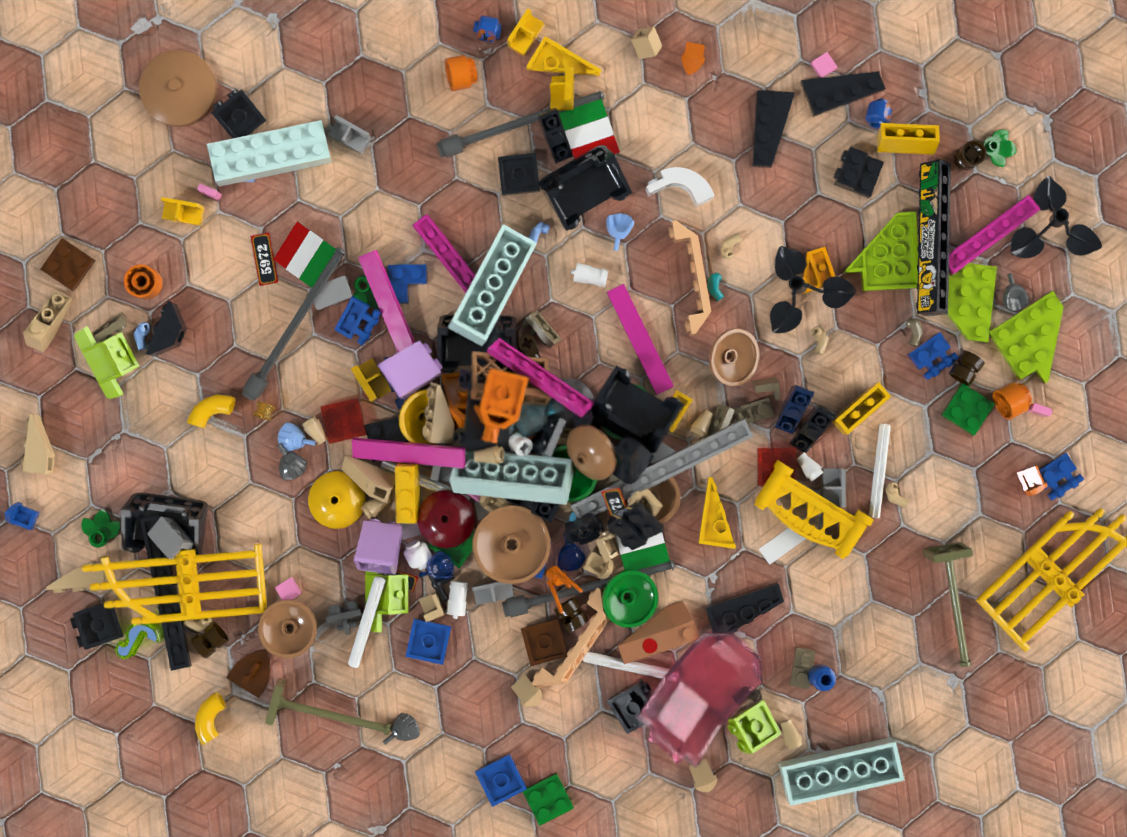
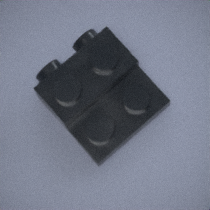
M235 88L227 95L229 99L224 103L220 100L212 106L214 110L211 113L232 139L249 135L267 121L242 89L238 91Z
M850 146L841 155L840 161H842V165L840 168L837 167L833 178L836 179L834 185L870 198L884 162Z
M399 417L365 424L368 439L409 442L400 430Z
M640 501L612 514L607 523L609 532L616 534L620 538L621 544L624 547H629L631 550L645 545L648 538L661 533L664 529V526Z
M104 603L72 613L73 617L70 618L73 629L77 628L79 636L76 637L79 648L83 647L84 650L124 637L114 607L105 608Z
M642 679L607 700L608 705L627 734L657 719L662 713L661 702L658 699L654 700L651 695L652 689L647 682L644 683Z

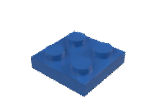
M414 618L405 657L443 665L452 626Z
M510 753L475 770L492 807L527 790V786Z

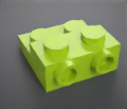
M759 700L747 709H742L727 719L729 731L731 734L736 735L738 739L737 747L741 752H745V754H753L782 734L764 700Z

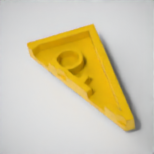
M544 36L526 66V69L529 71L565 73V67H573L574 74L600 76L602 72L598 67Z
M708 477L698 543L736 549L713 477Z

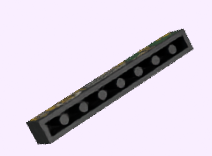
M938 159L920 163L919 240L917 247L918 283L916 286L917 314L928 317L948 314L951 163Z

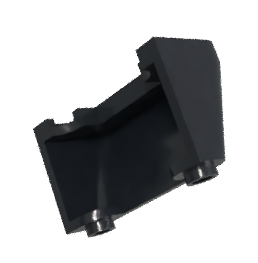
M604 145L589 150L539 181V186L566 231L572 230L579 225L580 215L607 199L612 198L613 200L622 201L632 193L615 155Z
M455 314L442 315L439 319L437 327L438 361L442 365L441 371L444 373H453L454 370L458 369V366H472V352L487 353L488 348L498 338L516 349V317L499 315L483 346L448 328ZM477 358V363L480 366L488 364L484 359ZM499 360L495 362V364L501 370L506 367V365L500 362ZM509 368L505 372L512 373L513 371Z
M616 365L593 401V406L590 409L593 413V421L624 439H634L650 453H656L684 404L675 397H667L664 401L656 398L630 383L631 375L629 371Z
M460 369V386L463 389H468L464 428H458L453 434L452 447L482 450L497 445L502 447L504 452L511 451L508 441L515 433L516 422L505 429L500 428L497 443L482 440L485 424L481 422L474 409L475 405L480 406L481 400L471 399L470 397L472 370ZM480 374L477 377V383L485 384L486 378Z
M590 409L583 417L574 413V428L580 425H588L601 431L600 424L593 421V413ZM632 438L623 439L617 447L611 443L616 455V467L612 475L626 484L635 483L654 456Z
M135 493L131 495L121 509V550L131 553H137L145 547L140 519L161 515V517L173 518L195 543L192 549H195L196 555H201L208 504L201 500L150 493Z

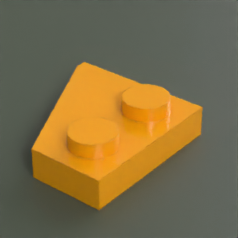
M824 246L806 253V267L803 271V279L806 283L816 288H823V283L826 279L836 277L826 247ZM807 288L806 291L801 295L809 293L814 290Z

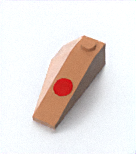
M680 601L660 610L657 615L649 619L646 624L618 645V649L623 663L627 664L700 639L690 613L683 601Z

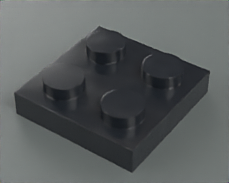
M536 153L498 157L502 196L540 192Z
M543 417L538 424L536 436L531 440L533 447L530 453L535 456L551 457L566 421L561 418Z

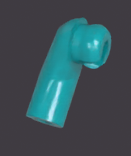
M715 272L708 278L707 289L718 302L724 295L718 289L722 276Z

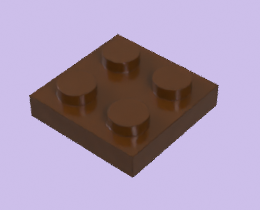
M61 238L40 270L71 291H75L96 260Z
M558 618L521 628L530 666L567 657V650Z

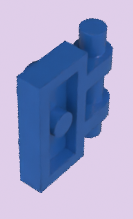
M352 296L334 330L349 339H352L357 334L360 336L357 343L364 345L366 340H369L374 325L378 324L381 311L374 309L372 315L367 313L370 305ZM363 319L367 321L364 329L359 327Z
M941 332L907 354L918 370L924 366L928 371L923 376L927 381L932 377L938 376L939 372L946 367H951L954 364L953 362L959 358L956 353H952L950 356L945 353L951 347ZM939 357L942 361L934 366L932 361Z
M1067 453L1061 454L1039 469L1044 482L1048 485L1045 489L1048 487L1052 489V492L1047 494L1051 501L1057 497L1061 498L1065 495L1066 491L1071 488L1075 489L1084 480L1081 474L1075 477L1072 476L1071 473L1077 468ZM1062 478H1065L1067 482L1061 486H1058L1056 482H1058Z

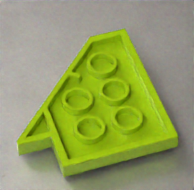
M916 212L896 213L846 268L845 273H861L862 291L917 289L918 233Z
M968 263L954 275L950 276L949 274L947 316L967 341L989 342L997 271L995 266Z
M1054 291L1041 297L992 329L989 333L990 338L1018 380H1022L1035 371L1043 384L1049 381L1064 308Z

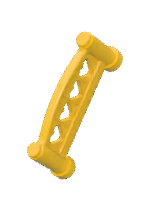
M777 460L773 466L775 469L755 498L754 505L761 510L769 508L784 525L800 536L817 544L834 548L836 550L834 554L842 559L848 557L867 526H871L874 519L860 510H857L854 516L791 478L790 476L794 470ZM791 492V507L789 509H784L783 505L776 504L778 498ZM807 502V517L805 519H800L799 515H793L792 511L794 508ZM823 512V527L821 529H816L815 525L809 524L810 518ZM839 522V537L837 539H833L831 534H825L827 527Z

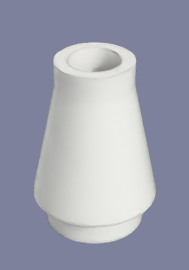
M803 453L796 459L806 478H809L811 482L824 473L821 470L822 467L806 453Z

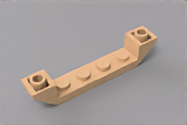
M675 220L671 222V227H668L669 237L673 238L674 243L689 240L686 246L688 255L691 254L692 256L690 269L691 273H695L696 279L693 281V287L699 296V299H696L698 311L701 310V313L689 315L685 321L686 332H690V336H694L711 313V306L699 238L695 233Z
M597 587L596 590L590 593L587 604L598 613L592 616L589 621L590 625L581 632L578 637L579 641L568 651L566 660L557 667V673L554 674L551 670L542 667L534 675V680L531 684L542 688L568 682L610 620L606 616L602 605L604 590Z

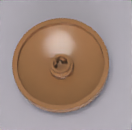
M172 50L156 56L148 63L140 78L139 92L145 109L156 120L172 127H186L201 121L211 111L217 96V83L211 68L199 56L188 51Z
M503 506L489 512L477 525L472 541L474 558L480 569L490 578L506 584L522 583L536 576L546 564L551 546L549 532L542 519L531 513V510L520 506Z

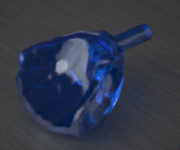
M564 533L563 536L566 544L562 546L558 553L557 565L560 570L569 572L582 567L586 557L576 544L568 543Z
M442 551L436 552L427 562V571L419 573V577L429 575L434 579L451 578L454 572L452 559Z

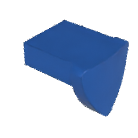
M17 502L7 509L5 519L9 524L33 530L40 512Z

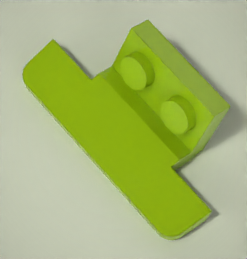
M88 326L76 332L74 338L105 396L112 399L123 395L116 378L139 367V364L122 332L96 343Z
M365 571V606L374 578L382 577L385 580L370 631L382 632V614L408 613V574L382 575V573Z

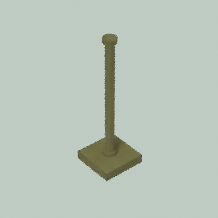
M961 542L924 548V557L933 563L945 562L961 658L959 665L961 667L971 666V660L968 658L953 560L972 557V548Z
M280 678L275 685L265 724L273 726L278 709L283 707L385 732L384 735H389L391 727L389 723L385 725L285 700L282 694L286 680Z

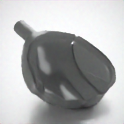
M1009 273L1007 276L1010 285L1004 291L1003 305L1008 310L1014 312L1029 304V297L1022 286L1014 283L1012 273Z
M278 444L277 447L283 454L279 464L281 478L283 480L297 479L305 472L307 462L294 452L290 451L287 453L282 444Z
M400 713L391 727L390 731L392 734L383 740V743L386 745L394 738L401 741L418 738L420 732L417 721L409 714Z

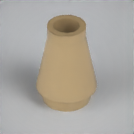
M703 410L702 414L690 426V433L699 439L707 436L714 414L708 410Z
M315 416L302 424L303 430L318 445L328 440L320 420Z
M496 445L475 451V462L499 465V463L504 462V450Z
M373 498L364 502L361 509L370 520L373 517L376 518L391 502L384 503Z
M791 719L780 723L785 746H788L789 750L802 746L803 738L793 725Z

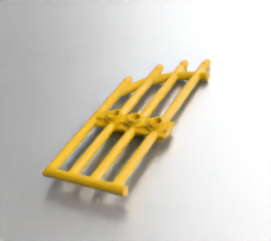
M1102 508L1096 510L1094 515H1091L1085 522L1067 523L1068 520L1073 518L1074 513L1072 511L1066 512L1064 517H1061L975 601L1024 652L1028 651L1030 646L1026 642L1066 604L1070 608L1077 604L1085 595L1081 589L1125 547L1127 548V535L1124 537L1115 531L1126 520L1125 515H1119L1115 521L1106 527L1094 524L1105 513ZM1087 530L1100 533L1063 570L1054 563ZM1074 531L1049 556L1041 549L1057 532ZM1109 536L1119 542L1076 584L1068 577ZM1027 562L1034 571L993 609L986 600ZM1040 576L1047 585L1010 621L1006 622L999 614ZM1054 590L1060 596V599L1020 637L1013 628Z
M261 543L254 544V550L203 555H196L195 549L180 550L173 559L156 558L110 562L109 556L100 557L101 563L82 566V572H105L108 582L90 584V590L112 589L121 600L104 602V607H129L142 615V618L135 617L131 619L133 625L262 614L267 609ZM255 558L256 569L202 574L197 572V563ZM176 565L177 576L116 581L112 570ZM257 577V588L199 592V581ZM178 583L179 594L131 599L122 588ZM258 595L259 606L201 611L200 600ZM180 602L181 613L156 615L142 605Z

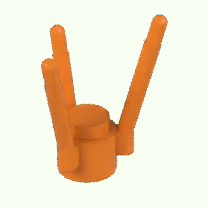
M553 566L546 572V576L549 579L546 583L551 589L559 613L562 614V606L554 585L560 586L564 583L568 588L573 586L580 593L583 590L565 572H562L558 566Z

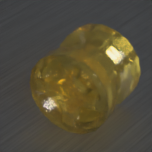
M257 401L258 407L254 411L253 416L272 421L271 415L275 411L276 406Z

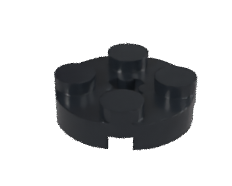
M586 513L582 518L565 524V536L568 543L575 545L574 542H580V545L597 539L600 536V530L603 531L604 527L600 518L593 516L592 513Z

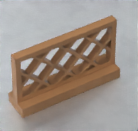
M473 351L471 354L472 390L470 397L471 399L481 400L485 384L477 383V377L482 374L487 378L488 373L485 370L490 366L495 370L503 372L509 369V367L506 366L501 370L495 364L497 359L489 353ZM528 357L535 363L542 364L543 368L549 372L548 359ZM477 358L484 359L488 364L482 368L477 363ZM528 381L522 404L547 406L552 397Z

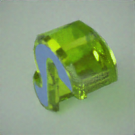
M157 623L130 625L126 631V639L119 641L116 645L115 651L117 656L121 659L135 656L144 637L156 643L164 642L161 626Z

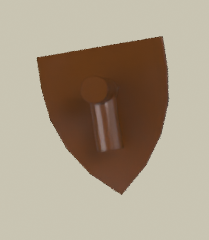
M267 650L256 651L242 658L231 669L226 678L259 698L268 683L270 675V660Z

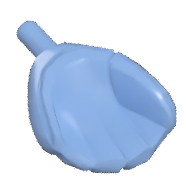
M618 213L609 215L606 218L607 231L615 238L613 250L618 251L620 239H624L634 226L632 217L627 214Z
M287 422L279 430L278 442L282 444L286 451L300 449L305 444H316L315 441L306 439L304 431L293 423Z

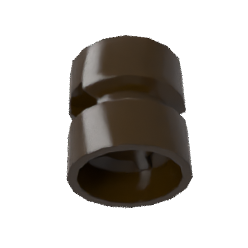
M972 140L967 142L955 153L954 161L956 166L961 170H972L986 158V148L980 141Z
M963 350L958 358L959 364L953 365L949 375L956 381L971 386L976 378L975 373L981 371L985 362L977 355Z
M575 597L561 604L562 614L559 613L557 607L554 609L558 618L564 620L562 624L567 633L573 632L589 621L584 611L579 610L580 604Z
M215 622L208 625L204 629V633L200 632L191 639L195 650L206 659L216 652V647L221 648L229 641L225 631Z

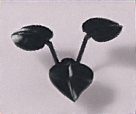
M1048 176L1036 188L1033 200L1041 209L1040 211L1049 209L1053 213L1049 218V224L1037 235L1033 229L1028 227L1018 229L1012 236L1010 252L1019 258H1033L1039 255L1044 248V242L1039 237L1050 227L1059 228L1063 225L1065 226L1066 235L1069 236L1066 240V247L1074 255L1084 256L1100 250L1102 244L1093 230L1085 225H1074L1071 233L1069 232V221H1067L1069 213L1066 209L1062 208L1067 200L1066 193L1051 176Z
M780 246L775 257V272L781 280H789V287L792 289V305L787 301H781L772 307L770 312L772 332L787 333L800 324L802 311L795 307L796 294L804 293L807 288L824 293L822 296L824 304L834 309L846 305L856 294L855 288L850 282L840 277L826 279L823 283L824 290L806 283L799 276L806 267L805 257L796 250Z

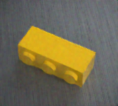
M881 123L877 134V152L935 155L940 142L939 125Z
M879 382L873 383L843 409L832 423L843 435H848L892 396Z
M399 462L395 466L396 523L416 524L420 508L419 464Z

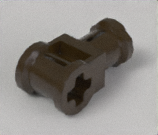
M530 335L522 336L518 346L524 355L541 358L535 339ZM524 339L532 342L530 349L522 347Z

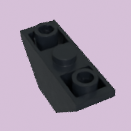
M554 108L538 115L542 134L555 164L573 157L557 109Z
M167 301V304H164L161 309L162 316L153 328L154 335L146 344L147 355L155 357L180 346L187 328L177 304L171 301Z
M814 406L801 423L789 444L807 453L836 416L821 406Z
M503 498L517 506L531 510V513L550 523L560 506L555 503Z

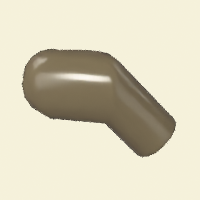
M909 318L906 326L911 328L912 336L908 344L918 347L923 329L918 319Z

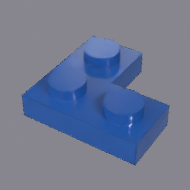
M426 264L388 265V278L399 304H408V285L427 284Z

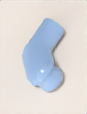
M539 222L531 229L528 238L537 243L540 233L547 234L550 225L545 224V222Z
M147 322L140 323L133 333L138 351L146 349L145 338L150 332V325Z

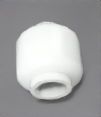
M415 540L405 546L404 557L411 568L422 570L429 566L428 562L432 559V554L425 542Z

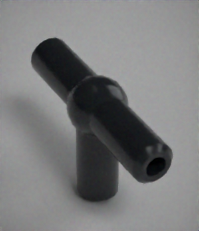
M428 566L425 568V571L431 581L432 588L436 590L441 602L447 601L448 597L442 585L455 579V576L450 572L438 579L432 566Z

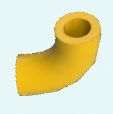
M219 394L206 397L193 407L186 423L205 428L211 416L218 413L231 415L236 398Z
M219 692L211 694L204 700L196 713L195 731L201 745L208 743L219 735L215 728L214 720L218 713L226 709L225 701Z

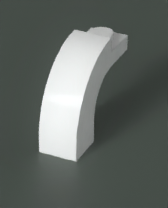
M681 167L667 168L660 171L659 176L661 179L655 178L649 181L645 189L649 197L669 187L682 188L690 195L695 207L709 202L715 197L710 185L701 175Z

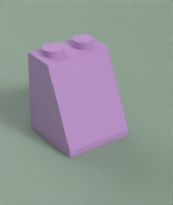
M419 340L378 365L398 396L404 400L443 374L441 372L442 365L437 358L433 360L430 356L432 350L426 342L422 344Z
M377 519L363 521L354 557L357 570L396 575L403 536L402 525L393 521H389L388 524L380 523L381 521Z

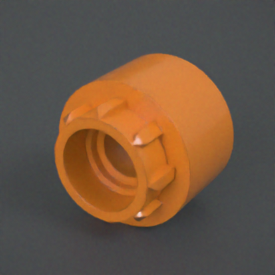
M465 55L445 58L446 76L451 91L471 88V84L477 82V69L472 58H466Z
M134 265L128 269L124 276L125 289L129 294L143 300L152 299L162 289L163 282L160 274L147 265ZM142 278H146V280H147L146 285L143 286V287H141V286H140V281H141V279H142Z
M1011 382L995 390L992 395L998 412L1007 420L1027 412L1033 401L1029 389L1022 383Z

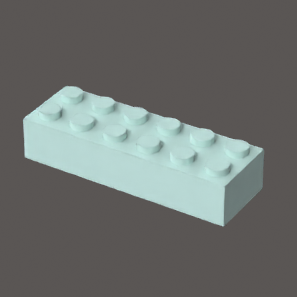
M322 120L207 144L215 182L219 187L332 163Z
M503 224L448 328L483 346L537 243Z
M465 449V467H453L450 483L453 493L567 505L574 475L572 459L535 455L519 456L515 453L504 452V462L496 465L475 462L474 452L479 451L475 449Z
M891 737L778 762L786 801L790 806L904 781L897 744Z

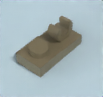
M538 311L531 313L525 318L527 322L524 323L523 327L531 325L533 330L530 332V335L532 336L537 333L541 342L548 348L553 347L561 340L559 335Z
M121 312L93 331L92 335L96 343L113 336L112 333L115 331H122L126 327L127 317Z
M769 397L734 408L733 414L735 422L745 418L747 424L775 416Z
M718 404L707 436L728 427L735 410Z
M795 648L789 682L790 686L810 688L808 675L814 664L815 650Z

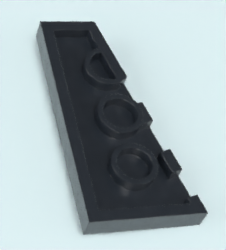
M879 71L800 81L813 117L883 92L886 89Z
M757 90L752 167H772L795 92Z
M775 582L704 606L716 643L722 641L727 635L735 633L743 625L751 623L759 615L765 614L783 603L784 599L779 583Z

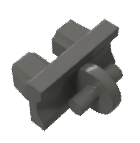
M357 601L348 602V612L341 613L339 605L330 606L329 616L326 617L327 623H330L331 627L337 626L338 631L344 630L346 635L351 634V628L357 627L356 621L361 620L363 616Z

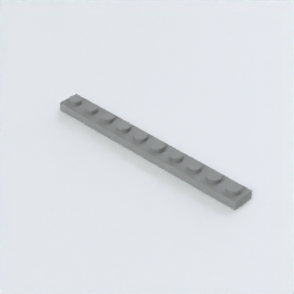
M744 418L647 466L635 483L626 484L619 480L571 504V508L577 519L582 518L586 513H592L594 516L608 509L601 491L620 488L625 501L635 492L649 489L754 436Z

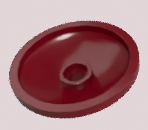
M451 490L437 491L428 496L421 504L418 511V528L422 536L434 546L440 548L458 546L469 538L474 529L475 512L473 506L460 493H453ZM444 515L448 517V522L443 523L441 520Z

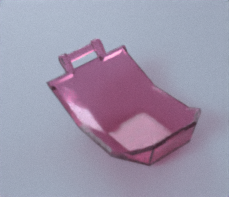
M704 632L665 674L638 714L637 718L651 729L647 739L651 743L657 744L673 758L672 761L677 765L686 759L696 768L701 763L703 755L722 725L749 694L762 684V658L734 633Z

